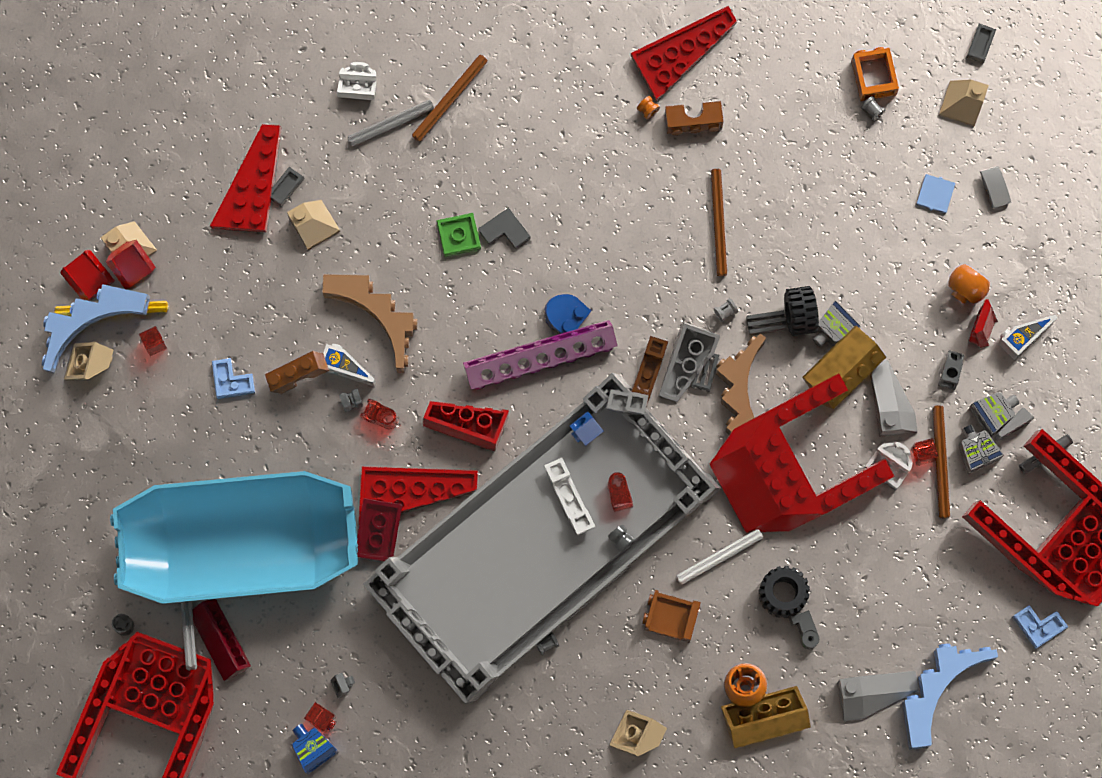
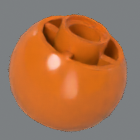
M963 264L955 268L951 273L948 286L954 290L951 295L963 304L967 301L976 304L987 296L990 289V281L968 265Z
M747 663L739 664L731 668L724 680V690L727 697L734 704L750 707L756 705L764 698L767 691V679L757 666ZM738 678L737 687L732 684ZM749 685L751 689L749 691H743L741 690V686Z

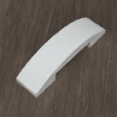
M563 458L544 465L555 493L576 534L580 535L595 528V524L577 492Z

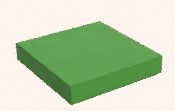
M473 213L436 220L444 257L481 250Z

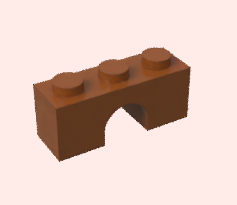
M721 101L702 103V114L695 118L689 117L685 113L684 105L665 106L667 134L699 133L702 130L715 132L722 129L724 121Z
M311 351L266 373L265 377L270 392L283 394L297 387V381L305 378L314 379L328 372L329 368L323 353Z

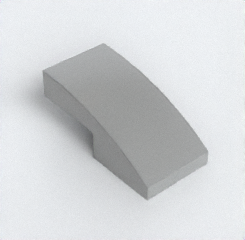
M999 166L980 171L984 189L988 192L991 207L996 208L1012 203Z
M611 390L607 410L645 415L649 395Z

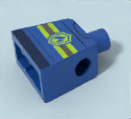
M300 724L292 730L298 740L292 743V746L307 775L338 753L337 749L316 728L308 732L304 725Z

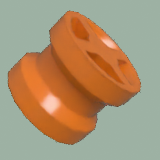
M650 96L643 99L637 106V110L642 112L647 120L652 118L660 109L658 104L653 103V99Z

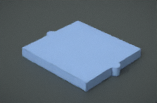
M926 174L916 205L929 208L930 211L936 210L946 214L955 183L944 180L942 177L938 178Z

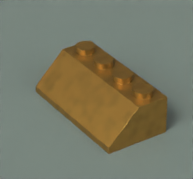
M854 326L802 378L808 387L811 388L839 373L848 391L822 404L834 409L887 357L875 341L859 327Z
M797 686L765 694L759 703L750 707H742L734 703L721 706L734 749L811 728L808 709Z

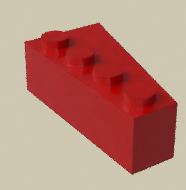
M430 401L423 417V426L495 452L508 421L509 410H493V408L487 407L485 409L475 408L470 405L457 406L452 403Z

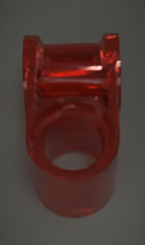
M373 399L367 400L368 405L364 413L360 414L362 419L389 430L394 429L398 425V417L393 409ZM391 415L394 417L391 422L384 421L386 416Z
M620 472L613 473L608 481L613 511L617 512L633 508V501L625 476ZM614 479H617L619 482L622 481L620 486L617 487L616 484H612Z

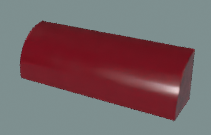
M206 600L193 608V623L223 680H229L250 668L251 665L217 600Z

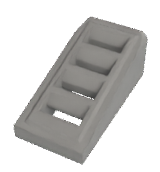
M1021 408L995 436V439L997 441L1002 440L1029 424L1034 419V416L1025 408Z

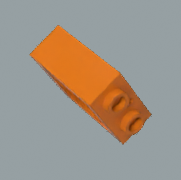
M878 47L872 51L860 50L853 54L851 62L860 101H866L871 96L878 99L897 95L899 86L890 48ZM885 58L890 83L866 87L860 62Z

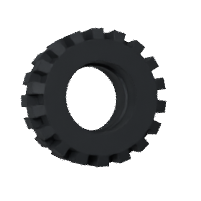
M811 286L786 289L784 294L785 316L792 336L816 333L819 327V315L816 297Z
M778 566L764 576L760 584L759 599L763 603V608L769 610V614L772 615L773 613L778 618L780 616L788 618L789 616L796 615L803 609L809 599L810 586L807 585L808 580L807 578L804 579V574L801 571L800 573L797 572V569L794 567L790 569L789 566H784V568ZM778 582L791 584L796 593L795 598L790 602L779 601L773 594L774 585Z

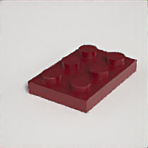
M363 498L357 534V557L386 561L389 557H394L402 504Z

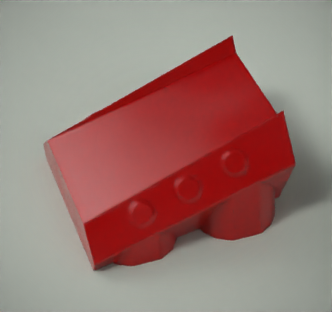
M137 239L128 241L120 246L106 260L107 266L112 270L124 289L132 287L156 268Z
M85 250L67 266L63 267L60 272L82 300L91 301L97 296V292L102 288V284L110 286L115 282V279L91 250Z
M989 299L984 300L980 307L968 340L971 343L977 344L980 348L990 346L988 340L994 323L998 322Z

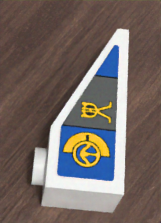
M1053 315L1015 326L1011 331L1007 329L1000 335L1001 341L998 345L1015 360L1058 317Z
M326 344L323 354L329 368V373L375 387V379L342 346Z

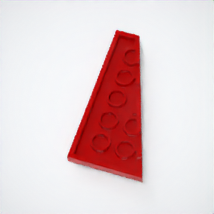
M729 6L631 52V57L656 102L737 24V20Z
M261 125L210 224L211 229L267 232L271 193L282 130L280 125Z
M362 466L359 522L363 498L402 504L401 513L477 491L478 471Z

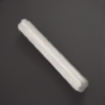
M757 529L676 576L678 582L683 585L760 541L763 538L762 533Z

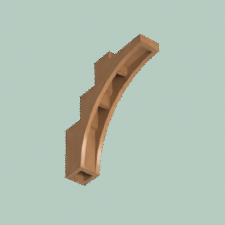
M323 274L324 298L351 303L375 318L386 331L393 345L397 373H405V367L409 365V355H405L406 348H409V337L406 336H414V330L418 328V319H414V314L395 312L396 302L392 300L391 294H370L373 293L374 284L370 282L369 275Z
M761 333L757 338L753 336L749 340L745 351L740 350L734 357L736 361L729 356L726 360L723 358L716 366L718 368L716 375L731 387V389L727 387L721 394V404L736 416H732L725 424L727 425L725 432L728 435L731 434L734 428L755 418L748 396V375L756 354L766 341V338Z

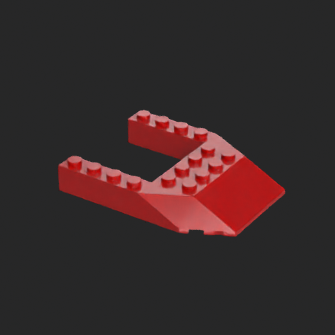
M839 373L734 428L709 463L746 533L757 529L760 532L791 531L895 477L886 459H882L817 495L811 487L780 427L848 391Z
M1041 429L1036 431L1023 447L1081 499L1040 547L1035 550L981 500L974 502L962 518L1019 570L1053 594L1098 607L1102 602V482L1048 433Z
M136 632L112 656L103 661L56 775L62 778L82 777L109 710L112 709L178 734L179 737L162 778H188L201 747L214 706L211 659L196 654L197 668L189 671L186 669L185 649Z

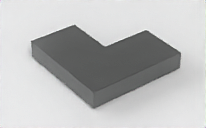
M509 208L478 228V231L489 245L503 235L507 237L515 249L531 239V236Z

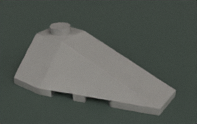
M682 322L659 396L677 402L707 361L714 355L720 335Z
M884 360L870 373L879 437L917 433L915 412L889 361Z
M915 671L840 679L837 682L844 721L864 719L919 691Z

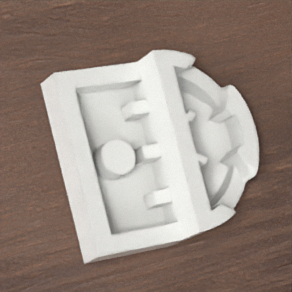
M363 62L350 63V67L342 68L339 72L337 97L374 100L377 87L376 71L370 69L369 65Z
M899 442L884 443L877 449L864 468L882 459H886L895 477L885 483L897 490L912 468L911 452L905 445Z

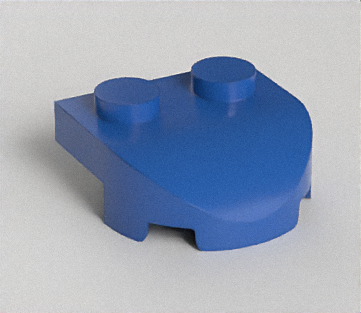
M556 295L549 299L545 305V321L550 328L562 334L578 329L592 310L573 295Z

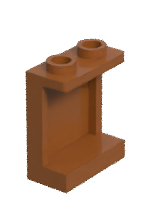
M655 590L654 595L650 594L647 604L651 606L650 611L644 614L642 622L645 625L644 630L690 643L701 602L683 600Z

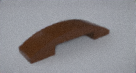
M653 336L649 338L637 378L631 391L649 395L647 405L669 342Z

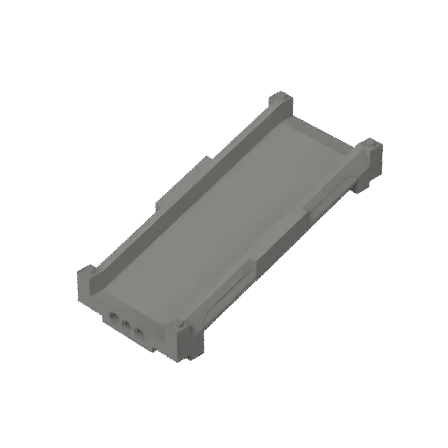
M611 373L599 386H595L583 398L584 402L463 501L461 505L400 556L389 557L363 583L387 611L386 615L437 674H441L465 704L477 701L490 689L489 686L501 674L563 621L570 620L631 568L630 564L704 501H709L722 489L710 474H706L647 408L645 415L607 410L611 390L626 393L632 390L629 384L618 374ZM586 412H589L604 432L585 446L582 441L578 443L571 435L574 431L570 425ZM563 458L577 492L595 524V528L580 535H577L544 467V465ZM624 525L628 535H632L635 542L622 552H619L616 548V543L611 541L608 535L617 527Z

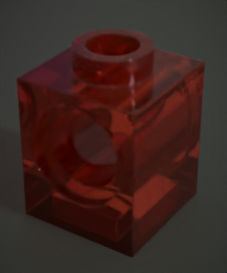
M156 326L139 333L149 356L167 349Z
M933 438L916 442L911 447L916 466L935 462L938 458Z
M317 702L313 704L304 717L308 723L323 733H326L327 730L331 731L337 723L335 721L336 716Z

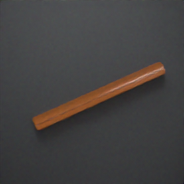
M480 54L413 132L412 137L420 142L485 66L488 61L486 57Z
M712 169L711 182L717 276L724 277L727 275L722 174L721 169Z
M937 405L933 407L938 507L939 517L946 519L950 517L944 407Z

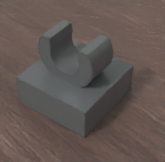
M343 673L335 675L330 680L337 698L345 696L350 691L349 688L355 684L353 676L344 678Z

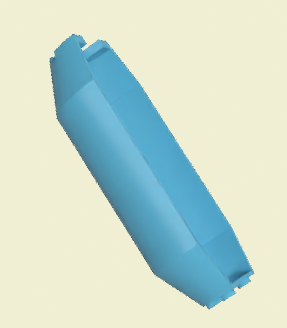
M306 471L154 485L115 507L113 514L110 515L111 526H114L118 533V536L115 537V547L119 549V556H116L117 573H114V584L118 585V588L162 604L313 590L358 565L357 530L351 487Z

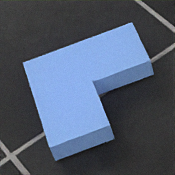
M231 358L212 361L217 399L255 393L252 373L234 376Z
M1030 605L1012 616L1035 649L1068 628L1057 611L1040 621Z

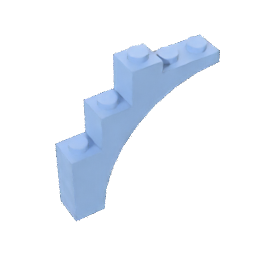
M102 284V288L97 292L98 303L76 298L75 303L73 302L70 307L71 317L49 312L43 322L44 331L51 333L46 342V347L48 348L47 355H44L42 359L43 370L55 373L59 359L67 345L87 326L103 318L118 314L146 315L150 296L145 293Z
M950 644L938 645L939 648L934 650L937 672L934 669L924 670L923 674L918 676L921 698L918 695L907 696V700L902 702L909 750L932 746L931 725L933 713L938 699L946 686L965 669L998 658L997 649L991 650V647L979 648L978 652H971V649L960 650V654H958L956 646L951 647Z

